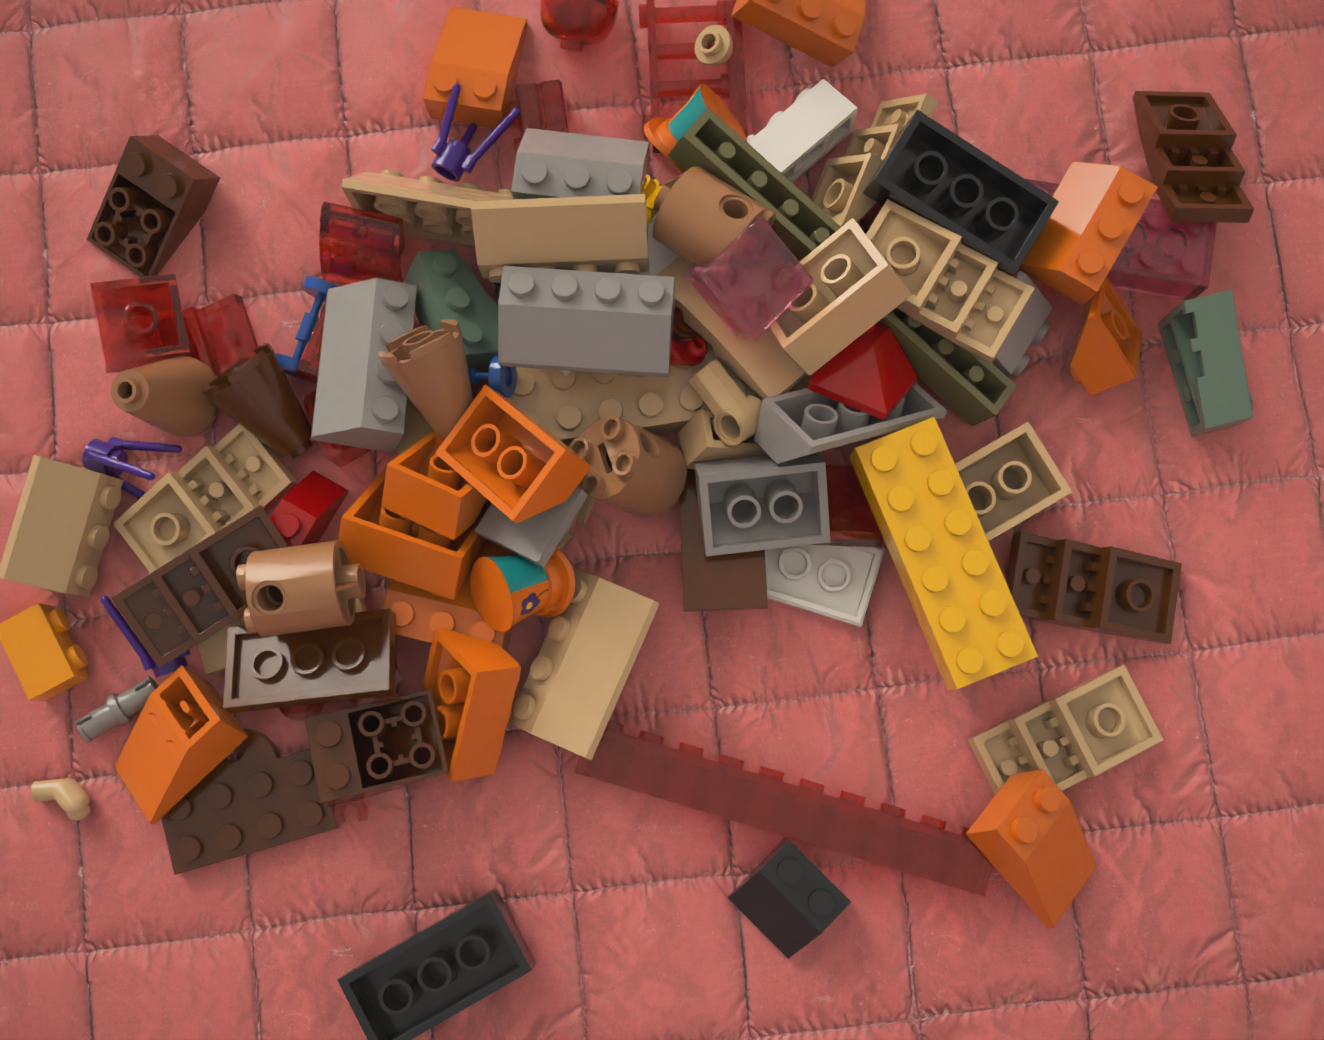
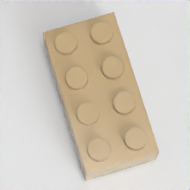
M1029 421L955 463L988 542L1072 493L1071 488Z

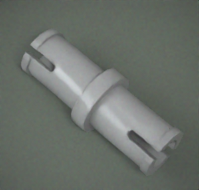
M148 676L145 680L120 695L113 693L106 698L107 702L75 720L78 732L85 741L90 743L94 738L116 725L128 724L132 721V716L143 709L149 695L158 687V684L151 676Z

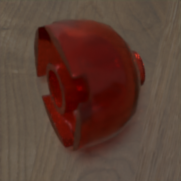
M540 0V18L547 33L561 40V49L583 53L584 46L601 43L613 30L619 1Z

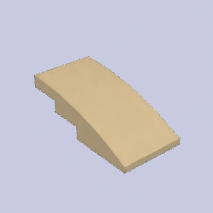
M927 93L882 101L871 127L854 130L844 157L827 159L811 200L841 227L852 218L858 222L877 203L863 194V191L904 125L917 109L931 118L939 101Z
M887 199L866 235L913 294L896 308L951 342L992 364L1033 295L1035 288L997 269L999 262L961 244L962 236Z
M681 256L656 275L675 277V305L683 312V321L712 345L713 355L763 399L787 393L807 375L782 348L753 301L755 297L772 283L751 262L747 264L741 280L734 288L724 284Z
M238 424L215 446H205L178 472L169 471L123 513L113 525L149 573L256 507L261 505L266 511L296 485L298 481L271 448Z
M1120 665L967 739L994 795L997 794L1012 774L1043 769L1060 790L1063 791L1088 777H1095L1164 740L1125 665Z

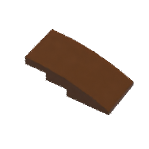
M1135 91L1133 102L1147 166L1154 185L1158 186L1156 191L1170 222L1249 223L1254 208L1240 187L1245 170L1232 151L1237 134L1211 94L1204 92Z
M687 469L685 487L679 497L684 612L767 609L765 550L715 556L705 555L695 469Z
M260 505L114 595L111 599L158 668H161L190 648L200 644L244 616V610L248 608L246 590H240L237 583L236 570L238 565L247 563V558L251 552L289 546Z
M1014 532L1006 583L1022 618L1127 638L1171 644L1182 563L1112 546L1098 547L1069 539L1055 540L1026 532Z

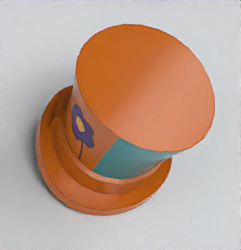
M703 83L698 86L690 99L673 117L653 118L643 128L648 140L680 175L686 171L668 155L707 107L747 142L746 135L737 119L722 100Z
M557 548L545 568L519 555L481 557L474 563L470 575V589L476 609L483 620L491 628L499 632L508 631L533 614L543 618H552L562 614L573 599L576 584L575 574L569 560Z

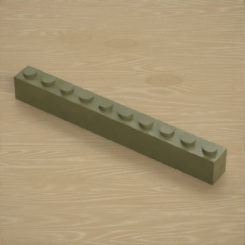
M709 107L687 130L668 155L685 171L691 167L699 166L775 212L776 219L763 240L767 241L768 245L791 266L796 265L841 228L840 225ZM895 308L878 321L890 327L918 375V379L971 426L996 416L1017 387L993 363L991 364L951 342L898 308Z

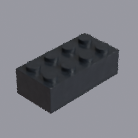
M918 109L904 125L863 191V194L882 206L888 199L962 236L961 244L999 262L997 269L1010 276L1017 272L1059 203L1058 200Z
M495 888L352 969L337 981L368 1040H412L532 971L536 961L498 889Z

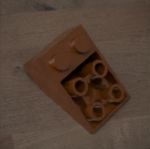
M159 135L130 136L86 240L147 282H152L205 213L221 177Z
M431 689L304 719L320 803L327 807L369 798L449 773Z

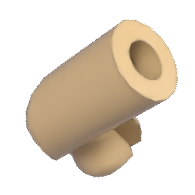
M64 778L35 781L32 784L31 795L34 802L56 800L61 808L66 811L67 817L74 821L82 820L89 815L91 810L89 795L76 780Z

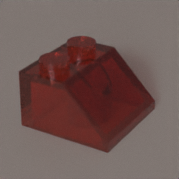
M175 274L90 283L92 304L106 374L122 372L168 358L190 354Z

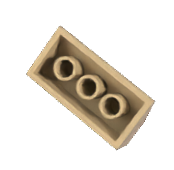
M645 194L470 201L477 266L482 277L489 278L491 282L501 283L503 266L639 275L640 272L649 271Z
M575 570L576 584L573 599L567 609L550 622L547 636L538 656L531 665L530 674L520 696L514 703L513 712L508 723L592 760L660 603L598 576Z

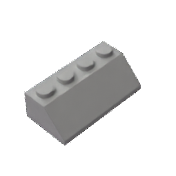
M503 266L498 301L499 366L669 377L675 311V277Z
M373 278L328 289L311 440L390 453L395 452L404 435L407 395L382 364L378 353L380 350L388 353L387 343L413 330L416 285Z
M917 384L914 385L885 421L805 388L762 399L754 441L779 464L893 433L932 417L938 420L946 416L947 410Z

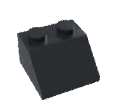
M787 837L728 896V899L788 959L819 936L851 903Z

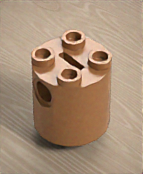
M694 166L666 182L657 194L653 207L658 212L653 225V238L724 284L734 288L741 280L749 262L758 263L764 255L768 242L763 240V238L772 227L776 219V213L701 167Z
M610 415L594 422L582 433L581 437H576L569 446L570 449L592 466L578 485L579 488L588 494L587 497L633 514L654 517L666 512L677 502L685 487L687 467L685 456L679 447L671 441L619 417Z
M339 540L251 552L247 558V563L238 565L236 570L238 586L241 591L246 590L248 608L244 610L245 628L249 634L258 633L261 637L352 625L355 618L356 599L364 598L366 595V581L362 565L360 563L351 564L347 550L342 541Z

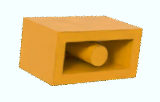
M37 603L0 623V641L28 700L48 701L90 678L85 668L88 665L87 657L83 650L73 643L68 633L70 629L69 620L64 612L56 608V606Z

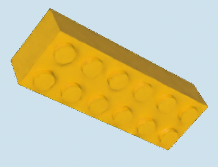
M935 417L856 447L849 458L947 690L960 689L1038 657Z

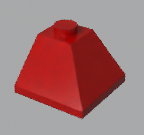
M877 322L815 371L809 382L808 390L885 421L917 383L918 375L890 327Z

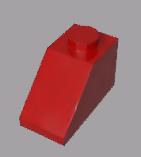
M313 470L282 497L270 519L289 547L318 543L349 490Z

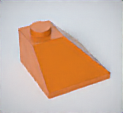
M1107 276L1098 292L1087 303L1076 338L1072 361L1069 363L1070 372L1074 380L1079 384L1082 383L1090 396L1136 378L1142 339L1141 330Z

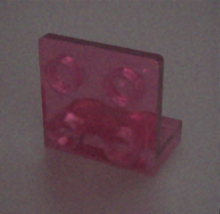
M756 217L710 264L693 263L682 274L736 337L755 341L813 283L812 276L762 217Z

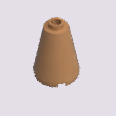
M448 319L439 321L442 329L432 331L426 324L408 331L386 344L388 353L381 350L378 353L382 364L441 439H445L473 402L462 332L456 320Z
M176 356L122 371L115 377L112 383L111 395L115 405L122 411L168 434L188 437L202 433L213 424L216 416H213L216 406L204 396L202 390L209 388V383L217 376L211 367L204 362L188 356Z

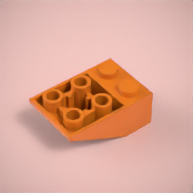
M181 665L149 695L114 767L149 823L154 825L237 748L248 735L235 716L223 709V699L211 682Z

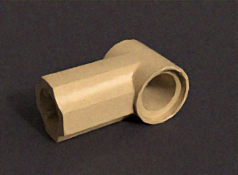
M717 359L707 364L689 380L715 415L713 423L715 432L725 444L736 446L756 433L762 401L753 395L745 396Z

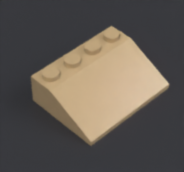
M382 170L381 173L364 172L343 179L341 185L349 202L368 231L475 248L470 201L513 199L509 189H499L497 192L482 190L481 187L475 184L465 182L454 186L443 184L441 180L430 176H422L419 180L405 178L403 174L393 170Z

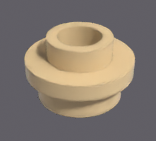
M709 26L696 39V57L705 65H722L729 60L733 53L732 36L723 26ZM715 41L714 46L710 48L711 44Z

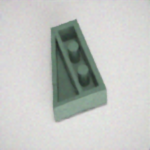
M456 250L418 251L404 278V282L417 286L415 312L420 326L427 324L429 329L434 331L442 329L439 321L446 319L456 320L462 332L468 368H477L479 372H489L492 358L498 356L497 304Z
M1231 289L1183 301L1158 323V327L1191 437L1238 426L1253 417V400L1248 390L1233 291Z

